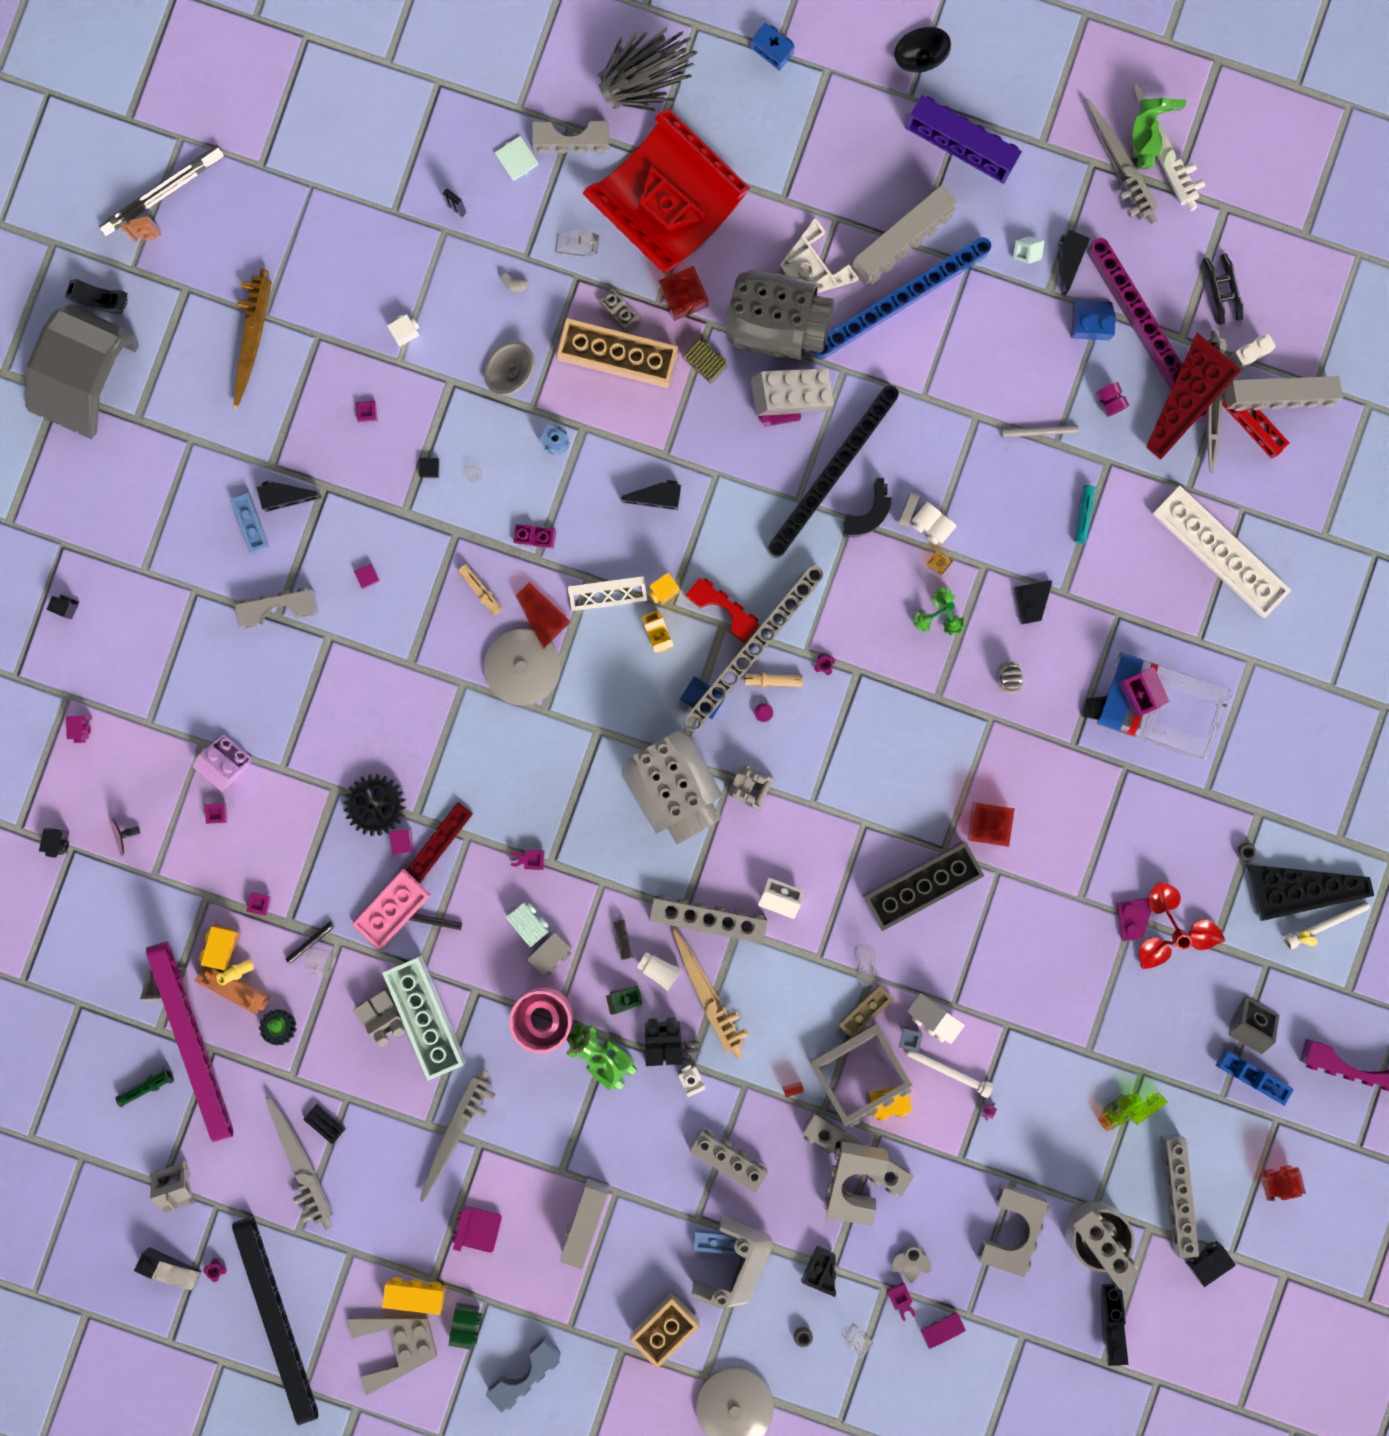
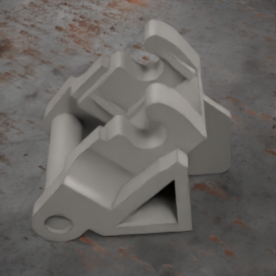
M747 765L745 768L740 766L735 778L729 776L734 780L728 791L732 792L731 797L760 811V806L775 780ZM755 783H761L763 785L755 799L750 795V792Z
M181 1161L179 1165L150 1172V1199L158 1208L163 1207L164 1213L194 1203L191 1186L188 1181L191 1173L186 1161ZM180 1172L179 1181L161 1184V1178Z

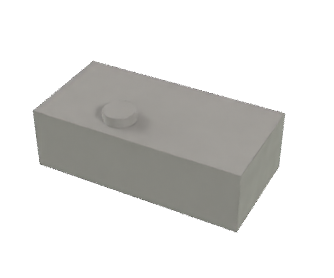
M587 1178L572 1225L568 1224L564 1235L567 1237L561 1255V1263L583 1269L608 1195V1184Z

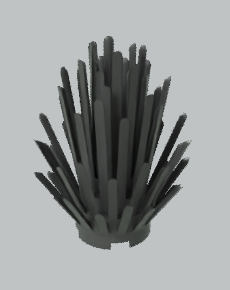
M666 27L638 50L637 46L647 35V30L632 44L638 33L636 29L623 49L620 46L622 42L620 37L605 70L597 74V77L601 78V83L598 85L606 102L611 101L614 105L613 109L625 106L656 111L654 108L645 106H649L648 103L675 101L674 98L658 97L667 95V92L651 93L650 91L681 82V80L692 77V75L688 74L667 80L682 74V70L695 65L690 63L669 71L688 61L689 58L698 53V51L693 50L673 60L687 51L685 47L678 51L675 50L692 38L688 37L664 48L683 35L684 32L681 31L665 41V37L662 34L667 31Z

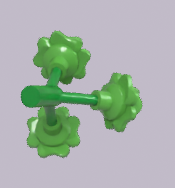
M941 587L933 593L932 602L935 603L936 608L942 609L933 614H925L922 610L916 611L913 624L918 630L926 632L930 630L931 621L934 617L947 613L948 617L943 622L944 633H949L950 636L961 634L962 630L965 629L964 618H959L958 615L953 617L951 610L955 608V604L952 601L955 599V595L951 593V589L945 590L944 587Z

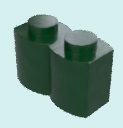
M462 1303L456 1304L448 1346L471 1350L473 1344H477L479 1332H476V1326L481 1324L482 1313H479V1306Z

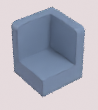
M902 1025L899 1048L919 1052L923 1033L919 1029Z

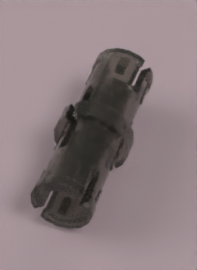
M625 919L614 921L613 924L617 938L615 942L618 943L621 960L632 958L633 955L629 942L631 939L626 930Z

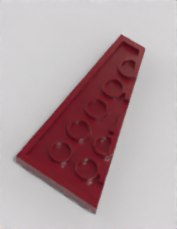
M1199 333L1195 334L1146 445V449L1159 460L1168 453L1241 371Z

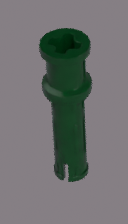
M165 1067L156 1075L148 1076L143 1083L115 1097L116 1103L119 1107H123L150 1091H158L161 1086L173 1083L174 1076L172 1071Z

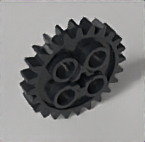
M368 774V780L365 777H361V783L354 781L356 787H349L352 793L345 794L349 801H343L344 804L348 805V808L343 810L349 812L346 819L352 818L350 826L357 824L356 831L362 828L363 835L370 831V836H374L375 831L378 836H382V830L388 834L389 827L393 830L396 829L394 823L401 824L398 817L405 816L401 810L407 809L406 806L402 805V802L407 800L400 797L404 794V791H397L400 785L393 786L394 779L387 782V776L380 780V774H376L375 779H373L372 774ZM378 787L384 790V795L381 798L377 797L375 793ZM368 789L371 791L372 799L370 795L367 793ZM361 795H364L367 800L364 806L358 803V798ZM373 801L379 803L377 809L371 807ZM387 804L392 807L390 815H386L383 811L384 806ZM378 811L383 818L382 821L379 819ZM369 812L375 817L372 823L366 820V815Z

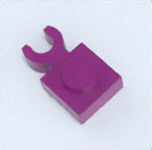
M525 850V855L519 852L511 853L512 856L519 858V861L511 863V866L517 867L524 864V869L544 870L545 850Z
M902 1282L887 1289L895 1310L901 1308L899 1313L902 1320H906L904 1316L906 1311H910L914 1317V1309L908 1305L913 1301L905 1283Z

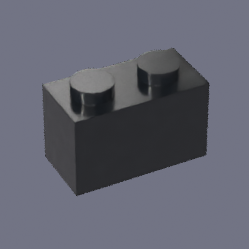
M1218 1241L1207 1244L1205 1249L1199 1253V1257H1190L1186 1262L1203 1287H1206L1236 1266L1225 1248Z

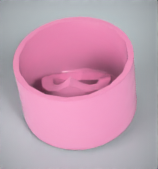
M550 987L533 988L524 993L512 1008L509 1019L511 1034L515 1041L527 1051L534 1053L553 1051L562 1045L569 1035L573 1025V1009L568 999L558 990ZM540 1007L550 1011L553 1018V1024L550 1028L541 1030L533 1025L531 1014L534 1009Z

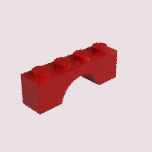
M699 578L685 597L700 609L708 605H718L727 610L732 619L730 633L746 644L759 628L760 624L757 623L759 619L751 613L747 615L743 612L744 608L736 601L734 603L729 601V596L722 590H715L713 588L714 584L707 578H704V580Z

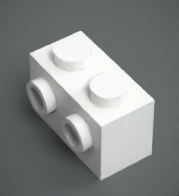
M768 878L758 906L795 919L805 891Z

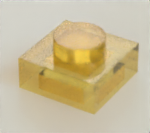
M937 550L926 566L942 576L953 560L950 556Z

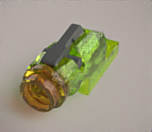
M1135 1092L1127 1095L1120 1093L1103 1110V1113L1100 1114L1101 1117L1097 1120L1107 1132L1128 1122L1127 1119L1129 1118L1135 1125H1138L1168 1102L1159 1093L1148 1096L1145 1103Z

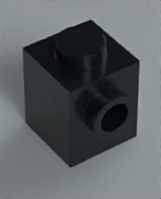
M44 828L39 851L45 852V856L57 858V855L65 854L69 847V832L54 828Z

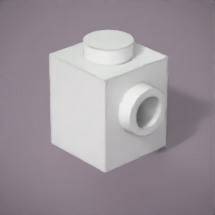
M407 314L396 317L393 323L387 326L400 347L419 336L417 332L419 326L414 318L410 320Z

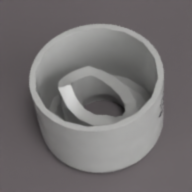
M1088 1201L1077 1206L1068 1216L1065 1225L1066 1241L1082 1264L1094 1271L1106 1272L1069 1219L1087 1206L1092 1211L1096 1209L1103 1218L1100 1222L1104 1227L1108 1225L1114 1233L1113 1240L1116 1243L1119 1241L1125 1248L1126 1252L1124 1255L1127 1259L1131 1257L1134 1249V1233L1129 1222L1113 1206L1101 1201ZM1098 1226L1092 1227V1228L1090 1229V1231L1093 1230V1229H1095V1228H1098ZM1104 1243L1102 1250L1108 1249L1110 1243ZM1116 1259L1113 1266L1120 1265L1121 1259Z

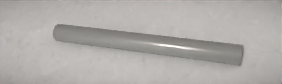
M1074 425L1002 430L1001 435L1004 438L1078 433L1079 427Z

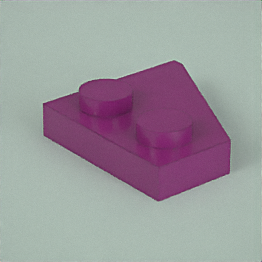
M1148 898L1117 902L1116 906L1122 941L1142 939L1152 911Z

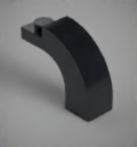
M78 279L69 281L65 295L66 299L78 304L118 315L123 314V310L128 303L127 292L98 288Z
M876 478L874 482V506L870 512L861 516H845L844 538L867 535L878 528L884 521L892 501V497H884L888 491L884 478Z

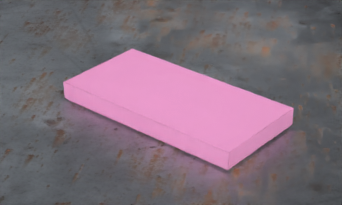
M402 869L352 925L380 951L427 901L431 894L405 869Z

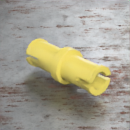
M244 960L238 965L230 966L228 970L216 976L217 982L220 985H226V983L232 980L240 979L242 975L253 970V963L250 960Z

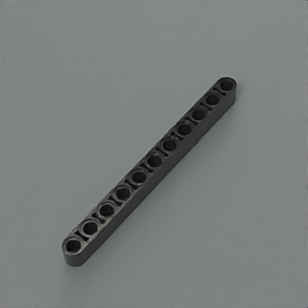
M888 385L883 388L770 542L768 553L772 558L778 559L785 554L892 408L899 396L898 389L895 386ZM891 392L894 399H886L884 393ZM873 408H881L883 414L876 415ZM868 422L872 427L871 430H864L862 423ZM858 438L860 445H853L851 439ZM846 453L849 455V460L842 461L839 455ZM835 468L838 471V475L835 477L830 476L828 470ZM823 483L826 485L827 490L820 492L817 489V485ZM811 498L815 501L816 505L808 507L805 503L806 500ZM802 514L805 519L803 522L798 523L795 521L794 516ZM785 529L792 530L793 536L791 538H786L783 535ZM775 544L780 545L782 552L774 553L772 546Z
M251 1216L233 1222V1234L295 1422L299 1426L317 1420L319 1417L318 1408L256 1220Z

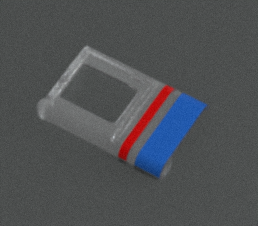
M1120 652L1115 661L1114 669L1116 671L1097 724L1206 762L1212 752L1226 707L1232 701L1233 694H1231V690ZM1154 666L1165 692H1167L1168 688H1172L1215 703L1217 709L1207 738L1203 740L1158 724L1157 718L1161 707L1143 716L1133 717L1118 682Z

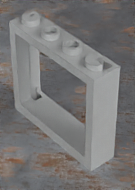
M877 1024L810 1062L846 1127L859 1124L861 1122L860 1118L865 1115L867 1117L873 1116L878 1112L877 1108L890 1106L895 1102L893 1099L901 1096V1098L907 1096V1094L911 1093L910 1089L913 1088L912 1083ZM877 1036L904 1084L853 1114L846 1116L820 1069Z

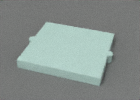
M521 136L510 143L506 142L504 147L495 152L496 157L513 181L523 174L527 175L529 170L539 164Z

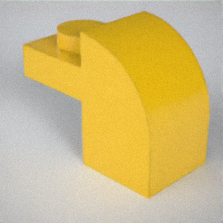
M659 610L641 617L655 653L665 651L673 646Z

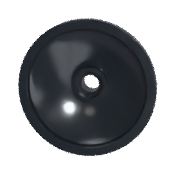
M922 27L915 29L903 36L897 43L894 50L895 61L901 69L908 72L922 73L930 71L946 60L951 51V40L949 35L940 28Z

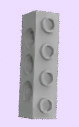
M1087 1206L1069 1220L1121 1290L1139 1277L1136 1271L1138 1266L1131 1257L1129 1259L1126 1258L1124 1255L1126 1252L1125 1248L1119 1241L1116 1243L1113 1240L1114 1233L1108 1225L1104 1227L1100 1222L1103 1218L1096 1209L1092 1211ZM1098 1226L1097 1232L1090 1234V1229ZM1104 1243H1110L1108 1249L1102 1250ZM1116 1259H1121L1120 1265L1113 1266Z

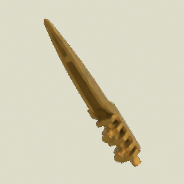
M261 269L259 276L252 275V282H241V288L248 289L250 292L248 293V301L238 299L237 307L246 308L247 310L245 311L246 320L238 362L233 409L239 406L262 336L272 281L267 279L268 270Z

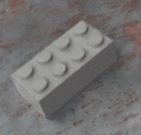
M828 369L763 371L750 378L757 416L824 412L834 406Z

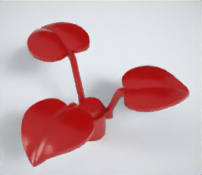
M1159 882L1152 888L1148 898L1151 910L1156 914L1166 911L1176 931L1172 934L1173 941L1165 940L1162 942L1158 937H1150L1141 943L1139 958L1142 969L1154 968L1165 963L1172 954V949L1167 944L1173 947L1177 946L1182 950L1188 949L1191 945L1197 950H1207L1225 942V937L1220 928L1207 919L1195 921L1192 925V931H1188V934L1180 929L1169 911L1179 906L1181 902L1179 891L1174 886L1164 882Z

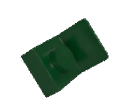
M639 986L612 991L609 995H606L610 1015L643 1004Z

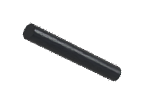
M414 914L409 919L410 921L461 930L463 924L420 914Z
M328 922L285 958L287 963H293L335 927L333 923Z

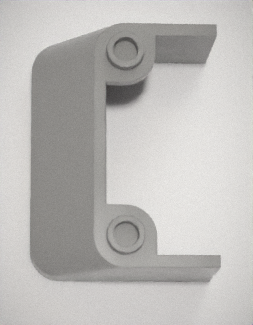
M722 1215L719 1231L737 1238L734 1248L738 1255L745 1258L732 1291L725 1288L716 1289L694 1280L691 1297L721 1309L742 1306L749 1302L773 1247V1240L769 1234Z

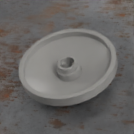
M516 629L504 633L492 643L485 657L484 673L489 687L500 699L513 705L526 706L544 700L553 692L560 678L561 661L555 646L544 635L533 630Z
M730 1366L717 1370L704 1381L697 1395L696 1412L699 1424L707 1436H763L771 1424L774 1403L769 1386L759 1374L745 1367Z

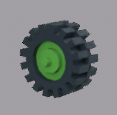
M270 1010L267 1015L264 1014L263 1020H260V1035L270 1044L276 1046L285 1045L284 1043L290 1042V1039L295 1036L294 1032L297 1030L295 1025L297 1024L294 1021V1017L284 1010Z

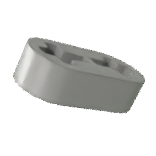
M910 492L898 526L907 529L920 495Z

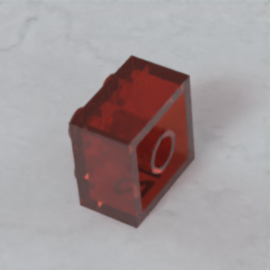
M694 266L659 280L660 291L673 321L709 307V300Z
M973 802L967 840L1009 847L1015 808Z

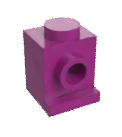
M66 716L67 739L74 740V743H86V739H89L91 733V726L88 720H92V716Z

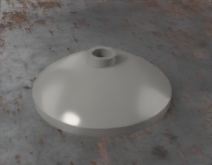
M509 341L497 347L489 356L485 365L484 380L487 387L492 392L503 396L514 394L528 383L534 371L535 358L532 350L520 341Z

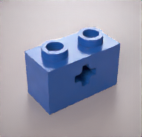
M764 23L751 39L750 48L780 71L794 54L795 45L790 38H784L779 34V31L773 25L769 26L767 23Z

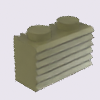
M698 339L683 355V359L710 384H713L726 370V359L720 353L716 355L711 350L712 346L704 340L702 342Z

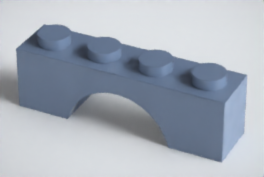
M544 1336L530 1350V1371L525 1376L517 1379L507 1378L502 1375L488 1388L487 1398L501 1413L506 1408L510 1410L516 1404V1399L520 1395L524 1397L530 1391V1386L534 1382L539 1383L545 1377L544 1373L548 1369L553 1370L559 1364L561 1353Z

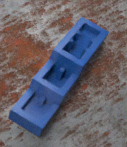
M1224 1049L1215 1065L1284 1106L1294 1090Z

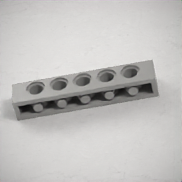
M658 895V898L654 897L649 920L651 922L764 943L768 922L767 919H764V915L753 913L752 916L745 915V911L734 910L733 913L727 912L726 908L721 906H715V909L707 908L708 904L700 902L692 905L688 904L689 900L677 898V901L669 900V896ZM668 906L676 908L677 912L674 916L666 914L665 909ZM691 909L696 915L692 920H688L684 916L685 911ZM705 914H713L714 921L712 923H705L703 920ZM725 917L732 918V926H723V919ZM744 921H750L752 928L744 931L741 928V924Z
M813 1111L802 1129V1133L805 1135L803 1138L812 1144L814 1142L821 1145L820 1149L827 1154L831 1152L835 1154L837 1149L835 1144L838 1141L869 1146ZM822 1130H827L829 1135L823 1139L819 1137V1133ZM888 1158L886 1173L893 1172L894 1177L886 1180L884 1177L868 1175L870 1176L869 1180L878 1186L881 1183L886 1187L885 1190L893 1196L898 1194L902 1197L914 1176L910 1171Z
M1180 1134L1161 1136L1173 1252L1179 1258L1199 1257L1187 1141Z

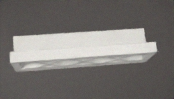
M644 576L568 586L572 611L647 601ZM642 586L643 597L634 598L629 594L634 587ZM620 589L625 593L621 600L616 601L610 597L614 590ZM601 592L607 597L602 603H596L591 599L595 593ZM583 595L587 598V601L584 605L575 606L574 596Z

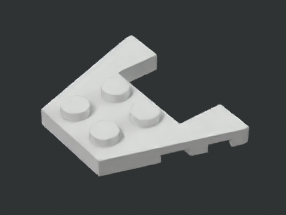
M815 218L782 261L779 268L784 275L818 283L817 293L858 281V276L849 264L832 275L810 245L826 233Z

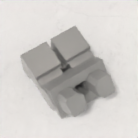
M388 987L353 1009L359 1021L365 1026L368 1035L380 1047L388 1044V1037L393 1034L395 1037H399L405 1033L403 1021Z

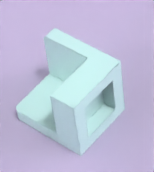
M1030 236L1016 240L1013 259L1027 264L1041 260L1044 240Z

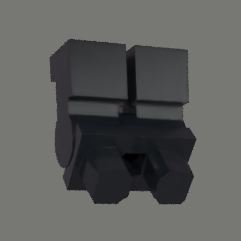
M668 1017L666 1022H658L656 1018H651L645 1023L646 1066L663 1065V1059H666V1065L684 1063L680 1021H677L675 1017Z

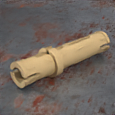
M467 564L457 571L479 597V602L481 604L484 603L493 616L503 609L493 598V593L484 587Z
M762 672V674L745 673L744 684L745 686L758 685L762 686V688H766V686L802 687L803 675L766 674V672Z

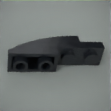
M1101 1284L1103 1343L1106 1347L1107 1365H1129L1122 1289L1120 1290L1116 1284Z

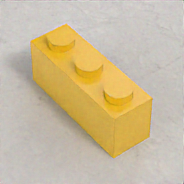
M392 1277L385 1284L382 1308L440 1315L443 1310L446 1286L441 1285L440 1282H430L428 1284L422 1283L418 1279L404 1281L400 1277Z

